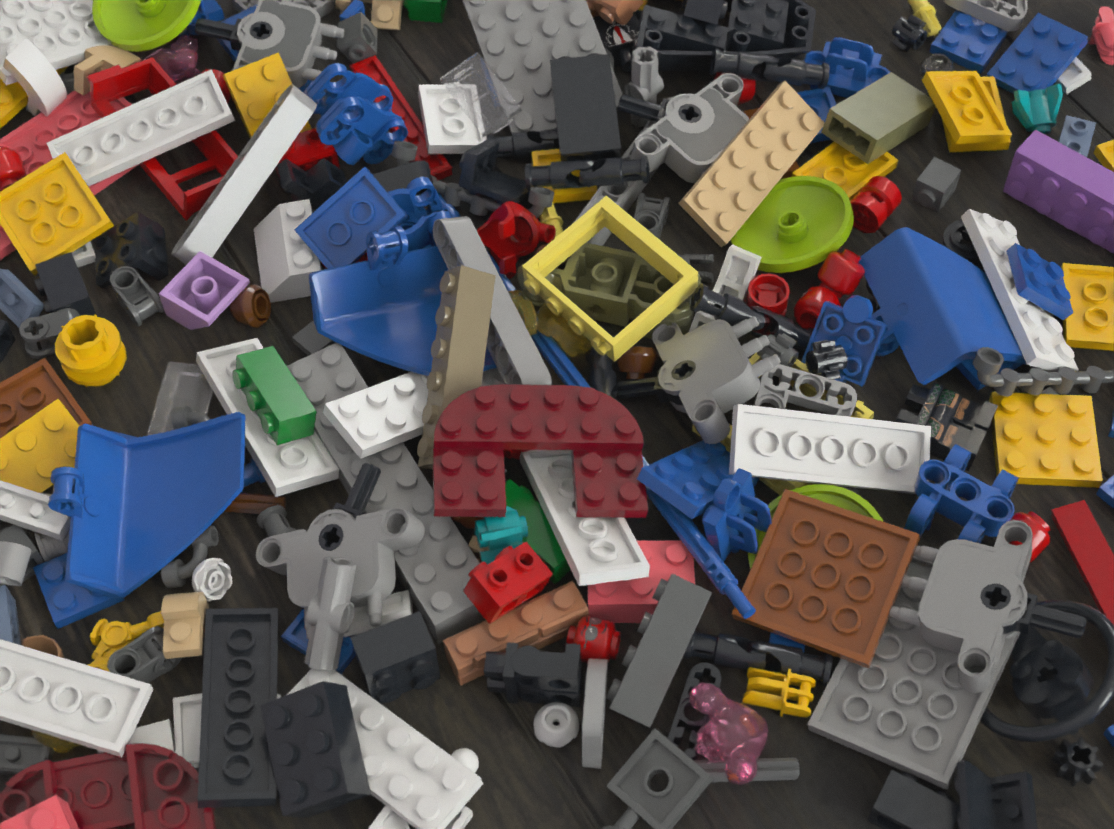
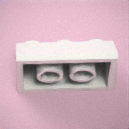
M310 199L279 204L254 228L261 287L267 292L271 303L311 296L309 274L322 270L319 258L294 230L312 214Z

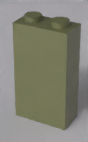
M890 72L831 107L821 133L869 164L927 127L936 106L931 97Z

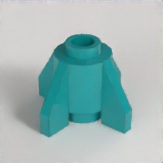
M1055 84L1046 89L1030 92L1023 90L1014 92L1015 101H1012L1013 113L1026 128V131L1033 132L1037 130L1043 134L1050 133L1051 128L1057 124L1056 117L1063 97L1062 85Z
M506 506L505 517H483V519L475 520V527H473L479 548H488V550L480 551L481 563L486 562L487 565L493 562L503 549L508 546L516 548L523 543V537H528L525 516L519 517L517 510Z

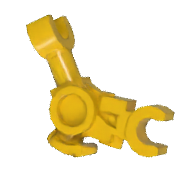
M161 611L151 614L147 621L135 625L119 621L109 623L105 618L99 620L90 633L91 642L97 648L92 654L94 661L88 664V666L110 672L108 660L115 651L128 645L153 627L159 626L164 629V619Z

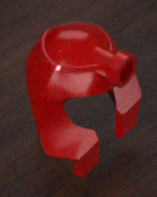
M507 201L499 206L492 213L488 221L477 228L484 246L488 247L500 268V274H505L508 279H511L516 274V263L521 256L532 253L540 242L550 243L556 235V229L553 225L540 223L534 214L512 201Z

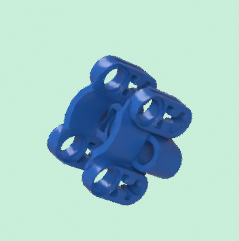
M334 63L327 66L303 92L317 103L313 113L320 114L321 116L315 127L320 141L325 145H333L339 157L350 165H355L362 157L369 164L382 162L392 153L394 142L404 141L408 135V130L402 117L389 111L393 104V96L389 87L378 84L365 74L353 73L347 70V67L343 64ZM344 75L340 81L330 82L334 76ZM379 96H386L383 101L373 102ZM399 127L395 132L386 133L390 128Z
M418 177L412 180L406 189L399 188L389 191L388 193L408 215L397 225L401 226L406 233L408 251L436 246L433 237L435 220L453 217L450 212L443 211L438 193L430 179ZM427 189L424 193L415 196L420 190Z
M955 444L944 462L928 460L920 466L914 484V491L919 498L908 516L904 529L920 534L921 538L925 529L929 531L934 515L938 512L964 527L958 539L981 543L985 535L997 537L1002 525L1011 521L1014 514V505L1010 498L1018 477L1002 469L991 486L965 473L972 452ZM927 480L935 481L936 484L930 483ZM958 497L966 498L968 501L961 500Z

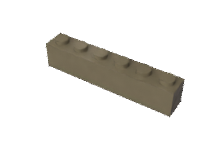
M460 265L445 271L441 279V302L435 316L437 324L436 339L431 347V355L433 357L432 368L426 383L428 397L427 404L422 412L424 427L422 438L417 448L419 456L418 467L433 470L434 432L438 419L445 408L460 395L482 385L496 275Z

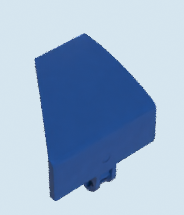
M401 226L392 227L390 231L383 233L372 231L368 232L366 236L367 261L309 274L313 320L319 334L377 361L417 374L429 375L433 361L431 347L436 339L437 331L435 316L440 307L442 295L440 282L445 271L449 270L437 245L408 251L407 236ZM487 346L483 371L497 368Z
M907 227L897 229L861 256L859 263L865 269L864 276L880 306V309L873 313L871 318L888 324L876 356L890 354L900 345L917 381L923 385L944 375L962 361L974 359L978 350L982 347L997 350L1002 354L1004 361L1027 364L987 274L965 258Z
M235 412L187 427L131 439L123 438L110 431L89 424L79 426L75 468L59 467L51 472V482L54 484L53 494L49 496L48 503L50 509L70 517L66 581L107 597L124 598L165 567L196 540L244 489L245 414Z

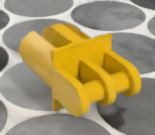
M752 667L748 668L747 690L743 695V703L779 710L780 717L783 714L798 717H809L811 715V709L808 705L809 702L813 701L814 697L810 693L811 688L815 687L816 680L814 678L791 673V669H788L787 674ZM789 685L799 686L800 690L789 688ZM786 699L798 701V703H788Z

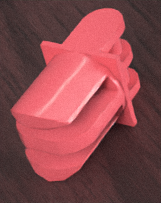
M1101 7L1095 20V26L1092 29L1089 45L1096 44L1102 61L1108 65H1114V12L1109 7Z

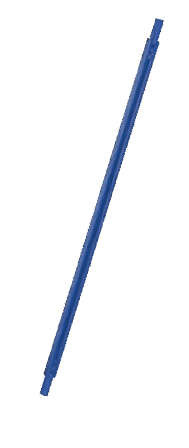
M438 193L443 211L450 212L452 217H461L454 206L447 204L441 194ZM490 256L537 349L564 385L590 387L506 275L500 274L499 266ZM642 456V458H643V467H645V466L649 465V463H648V462L646 461V459ZM646 486L647 496L701 566L711 582L716 586L720 594H726L744 619L751 617L756 611L737 586L738 580L731 573L730 569L718 556L693 521Z

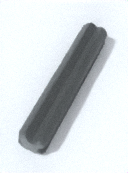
M795 757L693 760L712 776L713 780L711 782L796 780L800 774L799 762Z

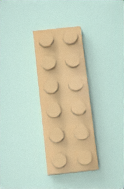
M786 81L782 82L678 204L720 247L726 245L818 134L825 122Z

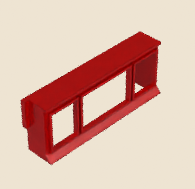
M153 57L124 68L116 65L87 76V81L90 83L91 107L101 118L117 112L109 102L147 88L155 95L176 85ZM216 130L192 140L208 159L204 162L172 175L167 173L155 157L139 164L186 221L194 212L201 210L238 157ZM213 169H216L222 175V177L185 192L177 185Z

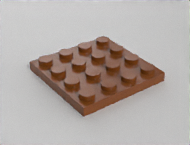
M785 489L771 520L772 523L768 527L742 588V593L756 611L751 617L744 619L734 607L732 616L736 620L869 668L889 619L891 607L895 604L902 581L919 543L920 534Z

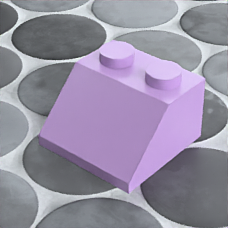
M199 251L159 293L166 316L193 330L210 326L247 287L250 281L245 276Z

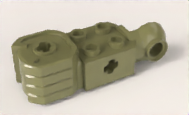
M585 243L568 258L564 270L555 268L545 277L591 319L621 326H627L629 319H631V322L674 285L637 253ZM522 264L518 268L517 280L522 290L521 295L523 299L534 306H545V300L538 294L536 296L532 295L525 288L522 269L524 264ZM698 274V286H699V285L701 284V277H700V275ZM692 295L644 337L652 339L653 331L661 324L670 326L673 325L672 323H676L679 326L683 335L689 333L694 319V312L690 310Z

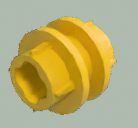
M82 315L71 319L65 326H61L62 331L58 334L55 341V354L68 379L77 384L85 385V387L102 386L120 375L119 372L123 369L127 359L126 348L121 341L119 331L112 322L105 318L97 317V315Z

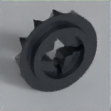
M958 220L951 223L944 231L942 245H945L961 257L967 258L970 262L976 258L979 259L973 244L972 246L969 243L961 244L962 239L965 241L971 240L963 221Z

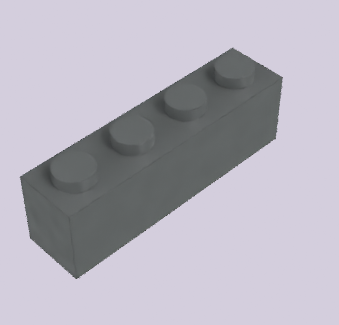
M671 574L668 581L661 578L652 597L658 601L653 614L645 612L637 629V632L643 634L637 647L630 645L621 664L627 667L623 679L620 681L615 678L606 696V699L612 701L609 709L642 725L651 727L712 592L674 574Z

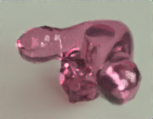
M189 35L180 36L170 47L159 48L144 59L153 57L173 81L183 77L191 79L201 74L200 70L195 68L198 62V40Z
M699 683L692 688L689 701L694 709L707 714L710 720L700 728L697 734L695 751L711 762L726 761L725 774L730 783L738 785L748 784L756 776L757 760L767 741V722L755 710L727 698L716 686L710 683Z

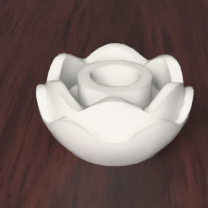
M209 558L202 561L195 568L192 575L193 590L195 592L202 591L207 602L221 599L232 585L231 569L220 558Z
M564 703L546 704L535 715L533 722L535 735L539 741L544 742L548 746L563 747L578 735V716L570 706ZM558 721L560 724L555 726L553 722Z

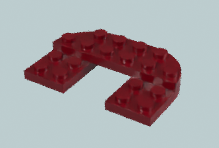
M497 384L481 386L467 391L454 399L445 408L436 424L432 456L434 517H505L506 491L503 450H571L576 517L646 518L648 512L646 486L637 480L643 468L642 448L644 441L640 427L632 414L620 402L591 387Z
M127 744L123 757L103 752L58 762H52L51 760L39 762L13 776L5 783L7 786L0 793V823L57 795L68 803L79 829H120L135 826V829H216L215 807L198 808V770L174 751L154 744Z

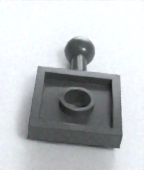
M654 728L606 785L629 808L614 826H605L601 829H631L640 817L654 829H672L711 783L713 778ZM658 773H666L669 777L667 788L661 792L652 791L650 782L653 776Z

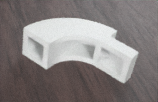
M27 38L5 58L3 67L20 83L27 93L29 101L26 109L34 116L41 111L47 117L67 97L66 87L54 67Z
M735 245L730 246L712 291L721 295L728 293L740 298L747 304L749 283L755 277L762 257ZM702 311L696 312L689 332L707 322L715 320L714 316Z

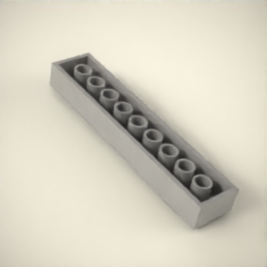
M334 343L288 365V369L317 411L314 430L339 468L338 478L348 495L352 490L364 463L372 464L381 470V474L364 513L400 507L423 522L425 532L422 540L416 546L394 551L395 573L405 590H409L412 602L418 612H421L424 622L436 642L439 644L443 640L484 620L485 618L463 592L470 579L468 574L480 563L451 517H434L433 489L404 443L402 442L360 459L323 414L326 403L368 388L342 345ZM405 523L401 526L400 532L404 529Z

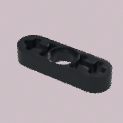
M699 663L690 670L668 736V740L678 747L676 744H681L684 731L691 732L689 738V748L691 749H686L685 754L692 760H697L721 685L720 671L710 663ZM703 675L710 677V683L706 685L704 696L702 697L697 695L699 680L703 678ZM694 705L700 707L704 711L705 716L700 721L692 722L684 716L683 712L687 707Z

